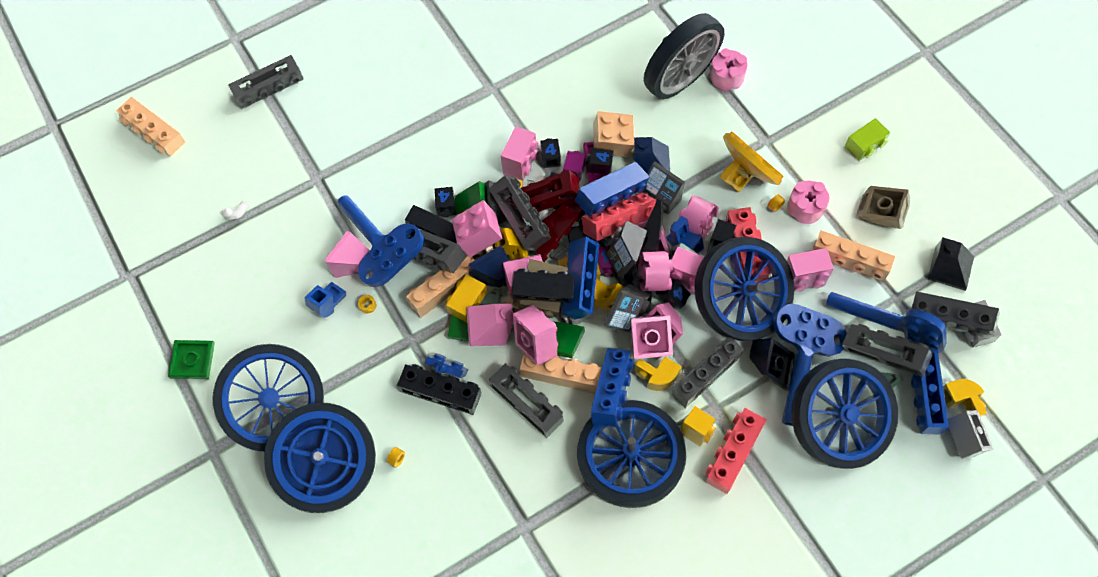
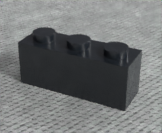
M518 269L513 272L511 299L571 303L573 300L574 275H569V272L560 271L554 274L549 273L547 270L529 272L528 269Z

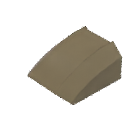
M869 186L862 196L857 214L867 221L902 229L910 207L909 190Z

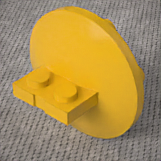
M733 131L727 132L722 136L729 153L734 159L720 176L725 182L739 192L753 177L778 186L783 182L782 178L784 176Z

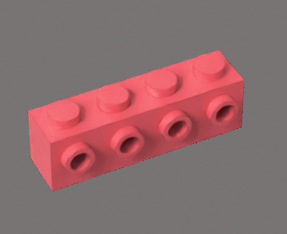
M641 192L627 200L619 201L613 207L605 208L599 214L594 213L591 216L586 214L582 216L583 233L599 241L611 234L613 235L617 227L622 226L626 220L635 225L649 219L656 204V199Z
M750 207L728 211L726 222L737 225L733 238L753 237L761 239V232L757 230L755 225L757 223L756 215L752 213ZM738 252L737 254L744 273L747 253ZM755 255L753 258L751 275L762 262V260ZM767 266L754 281L755 283L769 278L771 272Z
M744 408L742 413L737 412L732 422L736 424L733 430L728 429L723 439L727 442L723 448L719 446L714 455L717 458L715 464H710L705 472V475L708 476L706 483L726 494L729 493L767 419L747 408Z

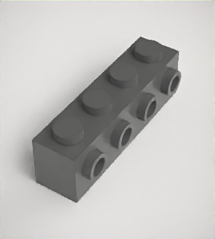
M918 291L915 293L911 308L936 316L944 322L946 328L947 326L955 327V330L965 333L969 330L976 332L977 335L982 337L995 335L1000 315V309L996 307Z

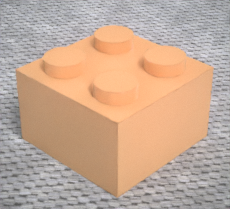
M598 111L593 122L594 148L614 150V156L629 157L634 147L633 115Z

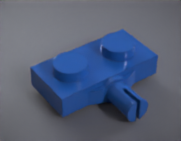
M438 353L427 356L425 364L434 367L436 373H448L458 378L466 377L468 369L463 367V363L454 360L450 362L445 360L446 357Z

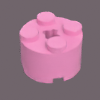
M723 48L712 60L710 70L712 84L722 91H731V89L741 87L747 71V57L735 50Z
M810 180L798 182L789 198L788 212L791 216L798 219L797 221L800 223H815L823 216L829 204V193L822 182Z
M692 195L687 208L681 210L679 218L681 216L687 218L689 232L700 235L704 239L714 225L712 223L713 216L717 218L719 207L705 199Z
M665 251L641 252L642 256H639L638 276H641L643 282H639L641 291L671 290L672 280L669 277L670 272L673 271V261L669 260L668 253Z

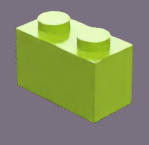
M874 118L851 134L846 141L845 147L860 161L864 157H870L878 147H884L888 143L887 139L891 132Z

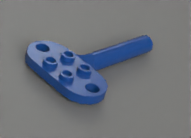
M348 195L338 199L337 205L372 244L371 250L364 256L358 267L360 279L369 287L383 286L420 252L424 243V236L421 230L413 224L405 223L394 228L389 234L383 235ZM415 232V236L409 239V235ZM373 271V275L367 279V275Z
M831 292L827 298V307L901 331L910 343H923L929 349H938V353H942L947 344L944 322L928 312L909 309L906 310L904 316L834 292Z
M791 303L777 310L773 318V326L779 338L794 345L797 349L781 421L789 426H793L791 407L795 391L800 381L810 371L813 355L819 354L830 357L840 354L844 350L842 344L847 334L845 327L837 319L799 304ZM781 315L787 318V325L781 322ZM834 335H836V336L839 337V339H840V344H839V345H837V344L834 342V340H833Z

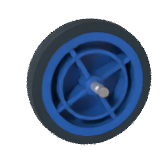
M322 402L301 406L285 415L272 430L264 452L265 472L274 492L291 507L309 513L332 512L353 502L367 487L372 477L376 460L373 437L361 418L343 406Z

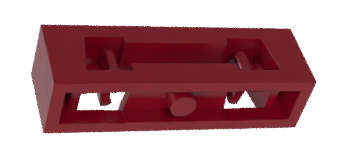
M570 170L562 171L560 174L546 177L544 180L536 183H530L521 189L529 196V202L532 207L541 212L574 200L580 188L579 177ZM567 193L570 194V195L565 196V197H562V198L559 197V196H562V195L567 194Z

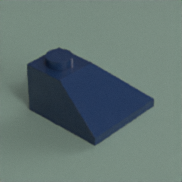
M634 137L633 163L637 162L646 173H648L654 162L670 171L669 146L653 137Z
M500 245L468 264L471 277L486 284V286L496 288L507 286L503 262H507L509 259L503 247Z

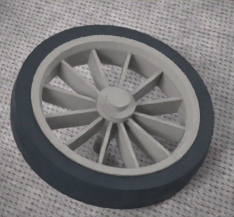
M701 13L687 19L668 36L664 37L645 69L643 81L646 88L657 98L668 99L676 96L694 83L709 67L714 56L717 55L722 46L725 35L722 24L710 14Z

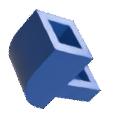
M681 216L671 225L667 240L672 247L682 243L696 253H701L704 249L703 239L700 235L689 232L687 218Z
M333 282L324 289L317 285L304 297L305 305L322 318H326L334 313V307L347 295L345 290Z

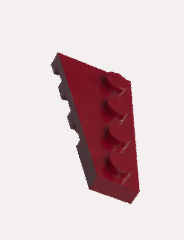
M575 199L563 203L542 221L549 228L548 233L552 237L535 250L537 255H541L543 262L548 259L547 255L552 249L555 250L559 246L558 242L564 235L569 234L571 226L575 221L579 222L582 216H584V210L577 204Z

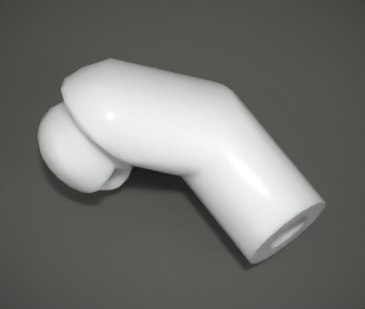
M242 200L236 209L231 210L226 207L222 210L221 214L226 220L239 219L250 205Z

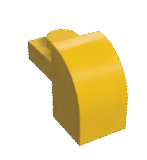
M503 228L500 231L502 239L494 243L495 247L497 248L501 245L506 255H509L510 261L529 257L528 251L524 248L515 231L510 228Z
M596 279L594 306L604 310H611L619 291L624 287L619 283L607 286Z
M665 356L657 369L639 359L635 364L634 371L641 379L649 380L648 389L662 391L674 384L681 373L682 366Z
M959 379L946 383L943 386L945 402L948 408L964 404L967 411L978 410L981 418L987 414L986 406L979 398L985 391L976 382L968 379Z

